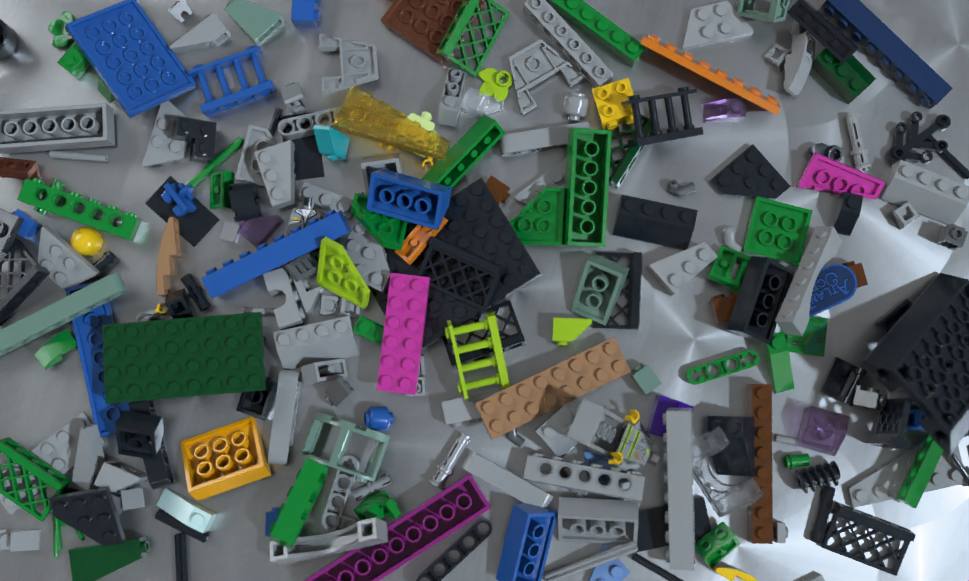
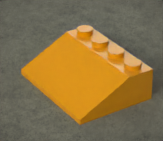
M249 417L180 441L188 492L196 501L271 476L267 453L255 417Z

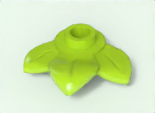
M494 68L481 70L478 75L484 83L480 87L479 95L485 98L494 96L497 103L505 100L508 95V88L513 82L512 75L507 71L498 72ZM505 78L507 81L506 83H501L500 79Z

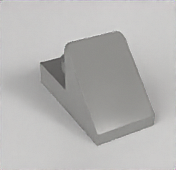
M307 278L298 282L294 280L306 313H313L324 288L320 286L308 291L310 285Z
M0 529V550H10V552L39 550L40 530Z

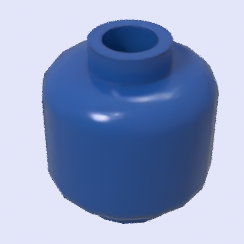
M370 406L364 412V425L369 429L386 431L389 428V424H393V413L389 412L386 406Z

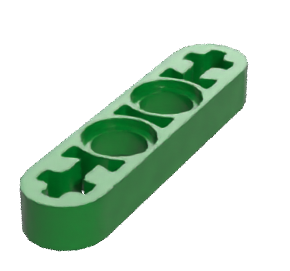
M754 350L739 352L690 368L686 372L685 377L687 382L692 385L701 384L754 367L759 362V355ZM747 353H749L750 356H754V359L751 360L752 364L749 361L741 363L738 356H740V359L748 357ZM729 359H733L736 362V368L733 370L728 369L726 366V362ZM710 365H715L718 368V373L715 376L710 375L708 372ZM704 367L703 370L707 379H704V375L697 377V381L690 378L693 374L692 371L700 373L703 372L701 368Z

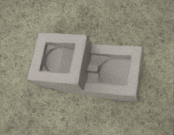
M320 295V315L359 318V306L342 297Z

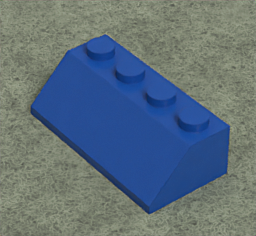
M381 168L371 173L366 210L438 230L449 207L452 187Z
M531 504L513 505L496 575L498 581H541L558 515L557 511Z

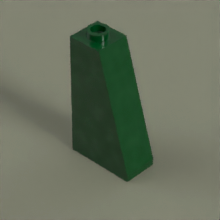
M145 536L126 539L123 544L110 546L94 544L70 549L69 558L72 581H96L148 556L149 542Z

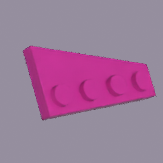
M814 152L797 187L811 188L818 191H831L837 194L849 192L863 195L864 198L876 199L885 181Z

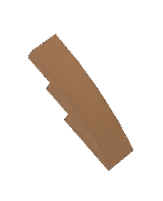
M169 217L158 254L156 283L157 295L161 297H166V295L170 294L169 277L176 276L174 258L182 257L179 220L174 217Z

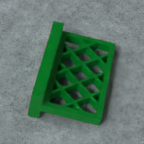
M463 0L435 53L441 58H446L473 77L477 76L510 13L493 0H484L488 10L481 12L478 6L480 0ZM498 10L503 14L500 21H494L492 11ZM488 12L491 23L483 25L481 14ZM477 15L479 26L471 28L470 18ZM491 25L493 34L491 37L486 38L484 27ZM480 28L482 39L474 41L472 30ZM468 31L470 42L463 44L461 35L463 32ZM483 41L485 49L483 53L478 54L475 43ZM471 44L474 55L466 57L463 46ZM459 47L462 59L457 60L451 54L454 48ZM475 58L476 66L474 70L468 67L467 59Z
M10 437L1 439L0 453L2 452L6 455L8 463L0 465V493L39 521H45L52 509L50 502L48 503L50 498H47L45 487H52L56 490L54 495H60L70 485L71 480ZM15 464L22 466L23 475L16 476ZM8 466L11 477L3 478L1 467ZM29 476H36L39 486L32 487ZM24 477L26 488L19 489L16 478ZM4 481H12L13 491L5 489ZM40 488L42 499L34 500L32 490ZM27 491L29 502L22 501L19 492ZM43 502L45 510L42 514L36 510L35 503Z

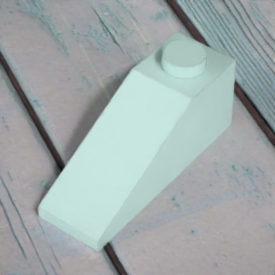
M165 487L157 503L158 507L201 533L209 531L217 515V512Z

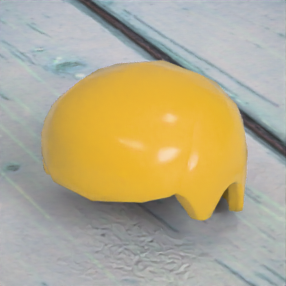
M81 227L72 233L70 243L81 255L94 256L101 250L103 240L102 235L97 230Z

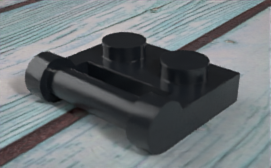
M834 357L818 392L852 407L857 385L860 386L863 377L866 378L868 371L838 357ZM851 372L856 375L846 397H844L841 393Z

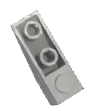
M213 12L211 15H206L198 25L189 28L185 35L176 38L169 47L176 55L218 47L232 35Z
M448 68L439 105L438 124L457 126L467 74L464 70Z
M92 424L80 428L72 482L87 490L99 487L94 485L105 462L98 425Z

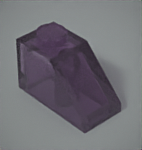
M722 99L703 104V123H741L746 117L745 99Z
M278 215L249 219L242 223L240 226L241 230L238 233L257 247L267 242L284 220Z

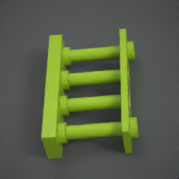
M493 310L485 312L486 318L483 321L453 328L451 320H447L448 327H445L447 339H451L460 378V382H457L459 394L463 393L465 400L469 399L467 390L496 383L497 385L501 384L503 390L510 387ZM481 329L489 330L490 337H487L486 340L460 346L456 344L455 335ZM487 347L489 349L493 348L494 355H491V358L465 364L460 362L459 354ZM492 365L493 367L497 366L498 373L495 376L465 382L463 372Z

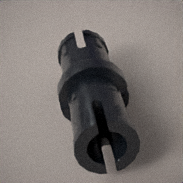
M189 273L183 276L180 280L188 290V296L193 298L200 312L211 307V304L203 294L202 287L198 286L192 274Z

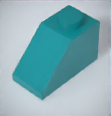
M314 125L313 130L319 153L326 156V159L329 161L345 160L350 138L330 126Z

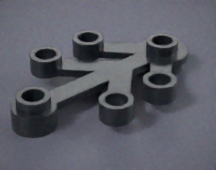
M918 111L913 112L909 117L911 122L909 142L903 146V136L908 129L907 124L904 122L898 123L894 128L896 133L895 146L891 147L888 151L889 160L892 163H896L899 160H913L928 164L933 159L931 152L924 151L922 154L909 151L913 148L943 153L948 148L946 141L939 140L936 143L924 140L936 131L946 130L951 124L950 118L944 114L938 115L934 119L933 124L918 135L919 122L923 116ZM913 116H917L919 120H915ZM940 119L945 120L946 124H943ZM898 127H903L904 131H900ZM938 144H942L944 149H940ZM896 151L900 152L901 156H897ZM923 155H927L929 160H925Z

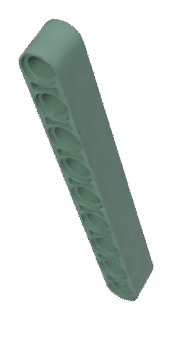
M120 273L110 274L1 329L0 356L125 294L127 289Z

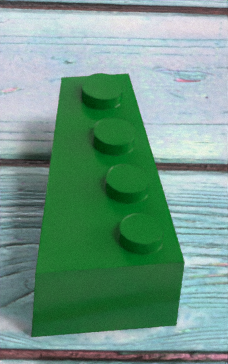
M309 458L306 459L302 469L300 468L297 473L294 486H291L287 493L286 503H282L278 511L279 517L277 521H273L268 532L271 533V541L292 550L327 480L328 467Z

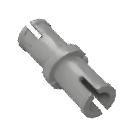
M386 472L376 478L375 482L368 480L366 484L353 489L352 494L358 502L364 497L375 494L378 490L392 484L391 478Z

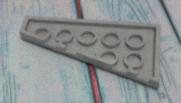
M921 444L916 445L893 459L892 462L878 468L874 473L847 487L851 507L855 508L895 499ZM957 445L952 453L956 455L963 466L959 446ZM943 451L924 493L968 483L951 454L947 455Z

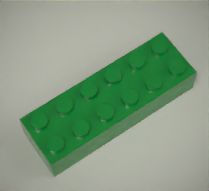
M584 128L568 130L563 245L605 247L611 130Z

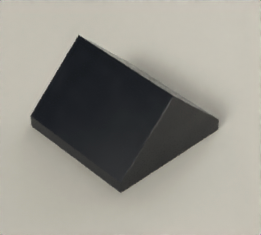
M266 379V391L241 393L236 411L265 421L277 382Z

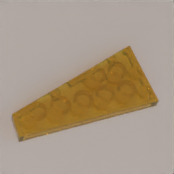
M358 85L350 88L333 124L334 130L442 161L445 160L450 147V141L432 130L428 131L421 127V124L416 120L414 122L407 118L406 114L383 100L375 99L370 92H364L359 89Z

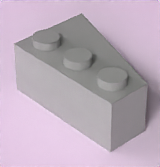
M291 140L254 152L271 205L276 210L295 204V144Z
M703 242L652 263L646 269L667 293L672 296L718 256L706 242Z

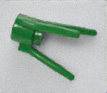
M51 512L54 558H57L58 550H62L61 527L67 524L55 518L54 513ZM75 530L80 540L83 541L82 533Z

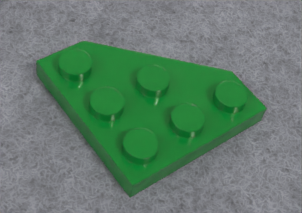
M544 188L533 201L526 205L510 221L511 226L523 245L563 246L566 188Z
M355 193L351 206L353 215L382 247L401 251L408 222L366 210L368 196Z

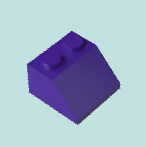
M657 395L647 426V433L663 438V433H667V426L663 425V413H666L667 408H692L693 412L694 406Z

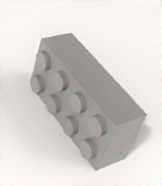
M583 399L582 403H579L576 408L574 421L568 426L567 437L610 456V452H612L625 420L606 408Z

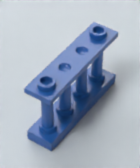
M249 46L242 52L205 65L199 64L188 70L189 75L194 80L197 78L199 80L206 100L204 104L200 105V108L206 117L277 92L272 80H266L258 57L264 55L260 46ZM248 60L252 61L259 81L258 85L252 87L248 86L240 64ZM234 66L241 86L240 91L235 93L230 92L223 69ZM216 72L223 92L222 97L216 100L211 95L205 77Z

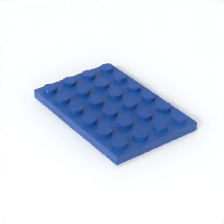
M136 0L122 1L66 24L68 33L129 118L196 88L195 81Z

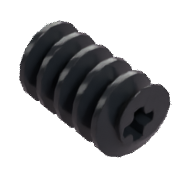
M831 461L830 464L823 463L822 466L816 465L815 468L811 466L807 470L803 468L800 472L795 470L794 472L797 484L805 494H808V487H810L812 492H815L816 485L820 490H823L824 483L827 488H830L831 481L835 486H838V480L840 479V470L835 461Z

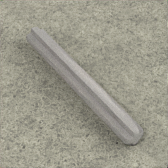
M635 541L547 572L544 574L545 580L557 581L638 551Z

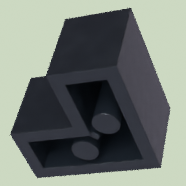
M178 116L173 123L172 140L191 142L189 161L209 164L214 158L217 123Z

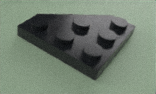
M753 144L709 181L721 196H740L745 198H755L758 196L770 200L777 199L791 187Z
M109 486L54 495L49 499L55 518L103 546L123 544L126 540Z

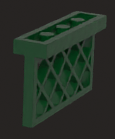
M641 114V120L644 122L642 125L643 133H646V137L651 136V120ZM629 124L631 130L621 133L619 127H617L618 133L611 136V139L619 137L621 146L611 148V152L621 149L623 151V157L614 161L612 153H610V165L613 166L614 171L609 177V183L616 189H619L645 147L644 145L628 148V144L623 145L621 136L632 134L634 139V133L636 132L632 124Z

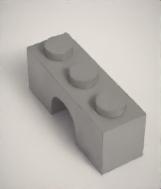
M283 267L264 273L263 277L269 294L271 296L278 294L286 296L284 305L273 309L280 330L304 325L303 318H306L303 307H299L297 302L300 300L297 289H293L292 283H294V280L287 269Z

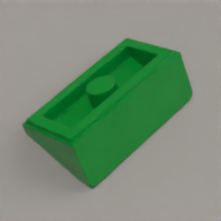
M227 170L211 172L210 209H232L228 185L234 184L233 172Z

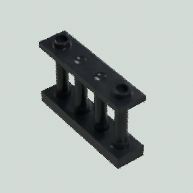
M689 86L677 88L678 92L644 98H640V95L628 96V101L621 102V105L631 104L636 132L634 139L627 140L628 148L703 135V127L695 128L694 124L692 125L688 94L697 93V89L689 90ZM677 96L681 98L685 124L681 131H679L678 127L676 128L672 97ZM664 99L669 129L664 134L659 127L655 100ZM647 101L652 126L651 136L646 137V133H643L639 103Z

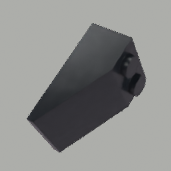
M708 416L707 436L717 475L754 477V417Z

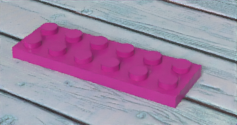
M397 273L390 274L377 390L411 395L417 394L430 277Z

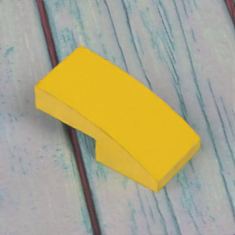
M715 565L711 568L729 581H733L736 575L744 581H757L752 575L733 567Z

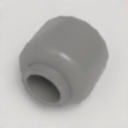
M570 92V95L565 96L563 113L568 115V119L579 121L580 117L587 115L589 100L585 98V94Z

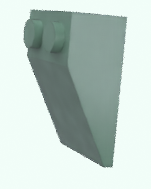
M593 254L586 262L570 311L606 326L625 283L629 268Z

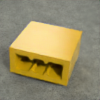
M629 78L592 89L603 130H612L624 123H634L631 104L621 105V102L628 101V96L634 95Z

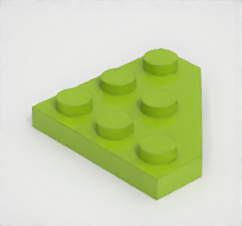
M327 237L323 238L320 246L316 284L365 309L368 306L370 297L368 286L344 247Z

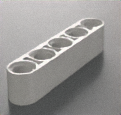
M357 102L283 119L278 124V131L284 139L294 140L315 135L313 127L314 125H322L320 121L323 118H328L329 122L322 126H330L337 130L366 123L370 120L371 113L365 103ZM363 109L366 111L363 116L357 115L359 110ZM341 114L348 115L345 120L338 119ZM305 122H310L311 125L309 128H302V125ZM287 126L292 127L289 133H284V129Z
M582 122L505 134L499 139L501 156L509 157L567 148L568 130L572 128L590 129V123Z
M280 370L268 452V464L288 466L290 463L301 371Z
M472 450L469 451L461 468L525 504L548 509L554 497Z

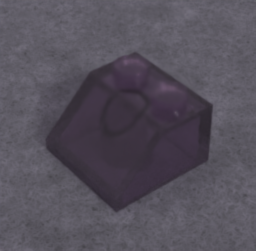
M815 406L804 408L796 446L835 456L846 436L850 416Z

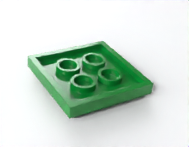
M756 196L742 252L799 266L813 210Z

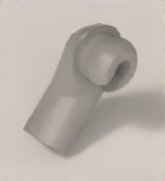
M732 226L726 227L722 233L723 244L740 252L743 247L735 242V228Z

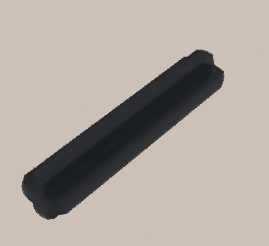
M824 486L810 539L814 543L822 544L836 492V489L833 487L827 488V486Z
M161 508L156 512V520L202 543H205L210 536L208 531L201 533L185 525Z
M177 533L174 535L176 581H188L186 534Z

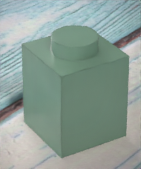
M640 364L633 369L634 373L631 375V378L643 395L648 394L662 384L649 364L645 366Z

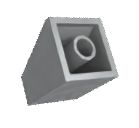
M566 405L560 406L534 430L553 453L560 458L564 457L579 443L567 437L568 426L574 421L576 416Z

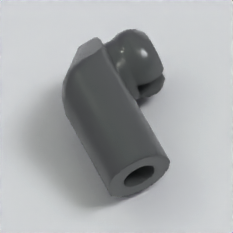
M671 180L667 187L670 193L679 197L696 191L693 182L682 186L677 183V180Z

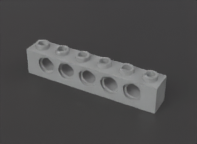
M527 0L524 3V14L574 68L585 75L586 81L593 88L606 85L612 80L614 73L546 0Z
M539 453L527 456L523 477L527 481L642 502L645 477L640 472L630 471V474L622 473L621 469L611 467L610 470L602 469V465L591 464V467L584 466L581 461L572 460L571 463L563 462L564 458L552 456V459L544 458L545 455ZM548 464L551 466V471L549 474L544 475L541 473V468L543 465ZM563 468L570 469L571 474L568 478L560 476ZM582 472L590 473V479L587 482L580 481L579 476ZM603 475H607L610 478V482L606 486L599 484V478ZM621 479H627L630 482V486L627 489L619 488L618 483Z

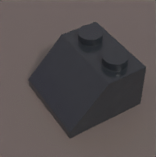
M124 410L115 425L118 454L157 461L164 432L163 417Z

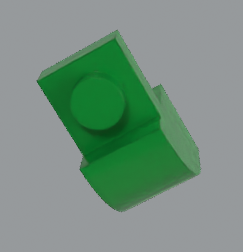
M378 491L375 494L369 495L354 509V512L361 521L371 518L382 520L384 516L396 519L401 514L397 508V502L390 498L386 491Z

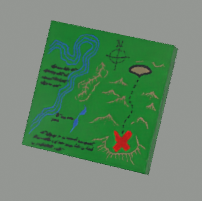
M809 317V322L803 336L786 334L785 339L789 353L824 357L828 318Z

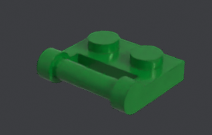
M721 245L717 254L718 257L715 259L707 279L728 286L735 292H739L751 256ZM737 260L741 265L735 279H732L729 276Z

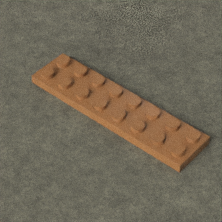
M612 337L475 403V406L491 440L631 371L615 338Z

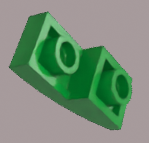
M65 329L44 344L34 356L44 370L61 361L63 354L77 347V342L69 331Z

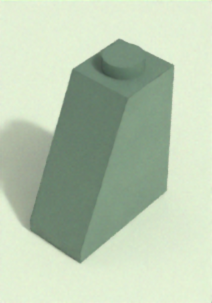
M231 0L224 9L227 15L257 46H260L285 23L283 16L279 12L247 0Z

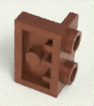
M0 157L1 178H17L20 180L33 177L39 178L37 161Z

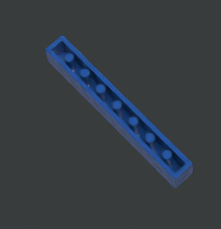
M333 209L325 213L326 218L320 221L317 217L307 222L308 226L303 229L301 226L290 230L291 235L287 237L282 234L274 238V243L267 245L265 242L257 246V251L252 254L250 251L239 255L240 259L235 262L231 259L222 263L223 268L219 270L214 267L206 271L207 276L201 279L210 297L213 299L320 247L321 240L325 237L335 240L351 232L352 230L342 210L336 212Z

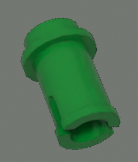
M808 453L801 455L787 454L783 458L785 468L790 470L794 467L810 466V457Z

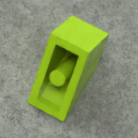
M553 317L551 342H556V346H567V343H571L592 324V319Z

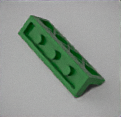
M926 433L895 498L915 509L944 451L928 433Z

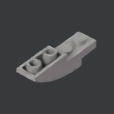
M793 19V27L791 28L792 54L785 55V80L783 85L785 91L795 97L802 90L811 70L816 39L809 35V32Z

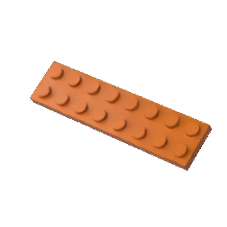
M652 33L650 35L646 34L640 44L775 115L780 111L778 99L775 97L761 95V90L751 86L748 88L744 86V81L736 77L734 79L727 77L728 73L719 68L716 71L713 70L708 62L702 59L700 62L694 60V55L691 53L677 51V46L669 42L666 44L660 42L661 38Z

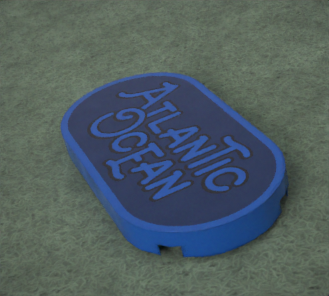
M832 264L821 269L813 287L809 317L845 302L854 295L857 289V279L850 268L842 264Z

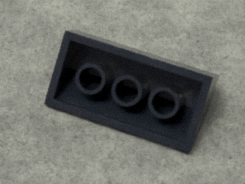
M621 195L612 235L686 250L694 231L698 210Z
M751 256L727 330L770 345L777 325L775 320L788 292L794 271L768 257Z

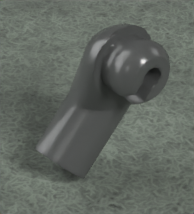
M517 428L506 433V437L518 447L522 446L525 439L517 434Z

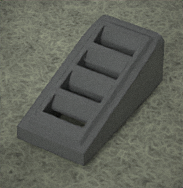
M315 249L285 266L295 282L317 273L320 249Z

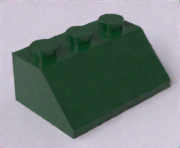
M826 48L815 57L811 66L847 104H850L876 79L853 55L843 64Z

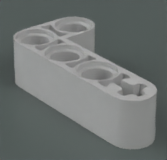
M352 454L344 456L341 465L348 467L346 461L352 459V463L355 465L350 468L358 471L360 466L359 458ZM337 470L321 521L325 529L334 532L346 528V522L348 521L354 524L359 521L356 517L344 514L356 475L352 474L351 476L348 473H342L341 470ZM341 477L348 479V487H341L339 483ZM335 496L341 497L343 501L340 507L336 506L333 502ZM329 515H333L336 518L335 525H330L327 522Z

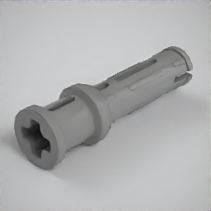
M857 113L848 114L845 116L853 148L851 156L854 157L855 169L865 171L872 168L868 161V149L864 147Z
M460 432L442 464H438V470L433 478L429 479L431 484L444 490V484L448 477L453 475L452 469L471 440L470 437Z

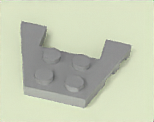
M319 34L320 52L340 51L341 76L321 77L322 95H328L378 79L376 45L352 41L351 43L342 41V38L339 37L332 39L327 38L325 34Z
M542 39L509 57L511 73L522 115L537 107L528 90L560 71L570 87L585 79V75L582 72L576 70L570 62L565 61L559 56V53Z

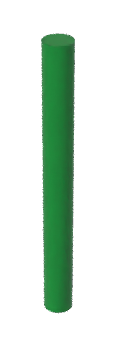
M239 136L188 181L185 186H196L245 142L242 137Z

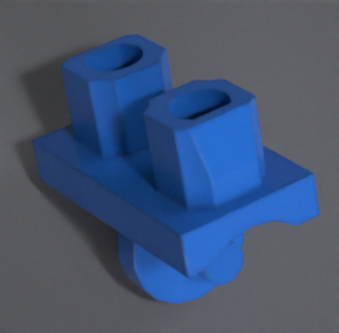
M167 182L163 186L166 190L161 197L167 203H172L175 200L177 205L172 210L176 216H183L197 209L191 201L194 199V196L191 194L194 190L192 185L185 186L183 183L178 184L175 182L170 184Z

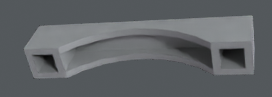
M834 226L815 227L775 320L784 334L799 336L804 334L809 322L811 296L817 276L825 263L837 255L842 243V239Z
M378 518L358 521L338 531L298 537L292 550L272 541L269 542L270 562L287 565L388 542L387 524Z

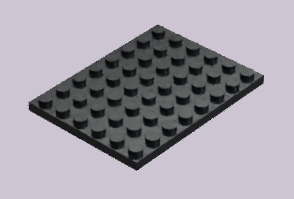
M482 177L450 197L449 207L444 216L448 222L435 237H439L506 268L504 274L499 279L488 308L542 275ZM410 223L407 225L404 240L418 224ZM430 244L426 246L411 265L395 253L394 249L384 247L391 272L417 276ZM434 250L431 257L433 263L441 261L442 257L440 252ZM453 258L447 261L450 271L460 268L456 259ZM444 263L435 266L438 276L447 273ZM470 266L464 269L468 279L477 276L474 267ZM432 268L425 270L423 277H430V280L434 279L435 276ZM461 270L452 274L455 284L465 281ZM489 274L482 276L485 287L492 285L495 277ZM449 276L440 279L442 287L448 288L452 286ZM478 278L469 282L473 292L482 289ZM466 283L457 287L459 295L465 296L469 294ZM389 284L384 293L368 286L384 315H386ZM429 286L422 350L446 336L445 327H448L447 320H451L453 328L459 327L484 311ZM483 291L475 294L476 302L483 305L486 299Z

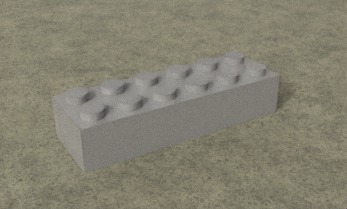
M107 103L0 111V153L2 154L115 146L114 109Z

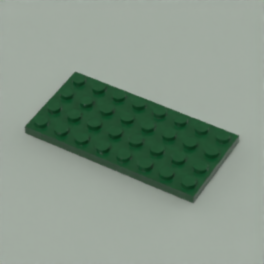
M262 312L102 325L105 404L267 390Z

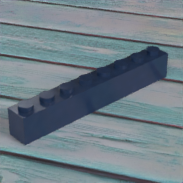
M826 0L821 6L827 15L832 16L842 29H846L851 34L853 40L864 46L868 54L873 55L882 67L887 68L896 80L901 81L906 86L907 91L914 94L923 106L931 109L953 89L860 0Z

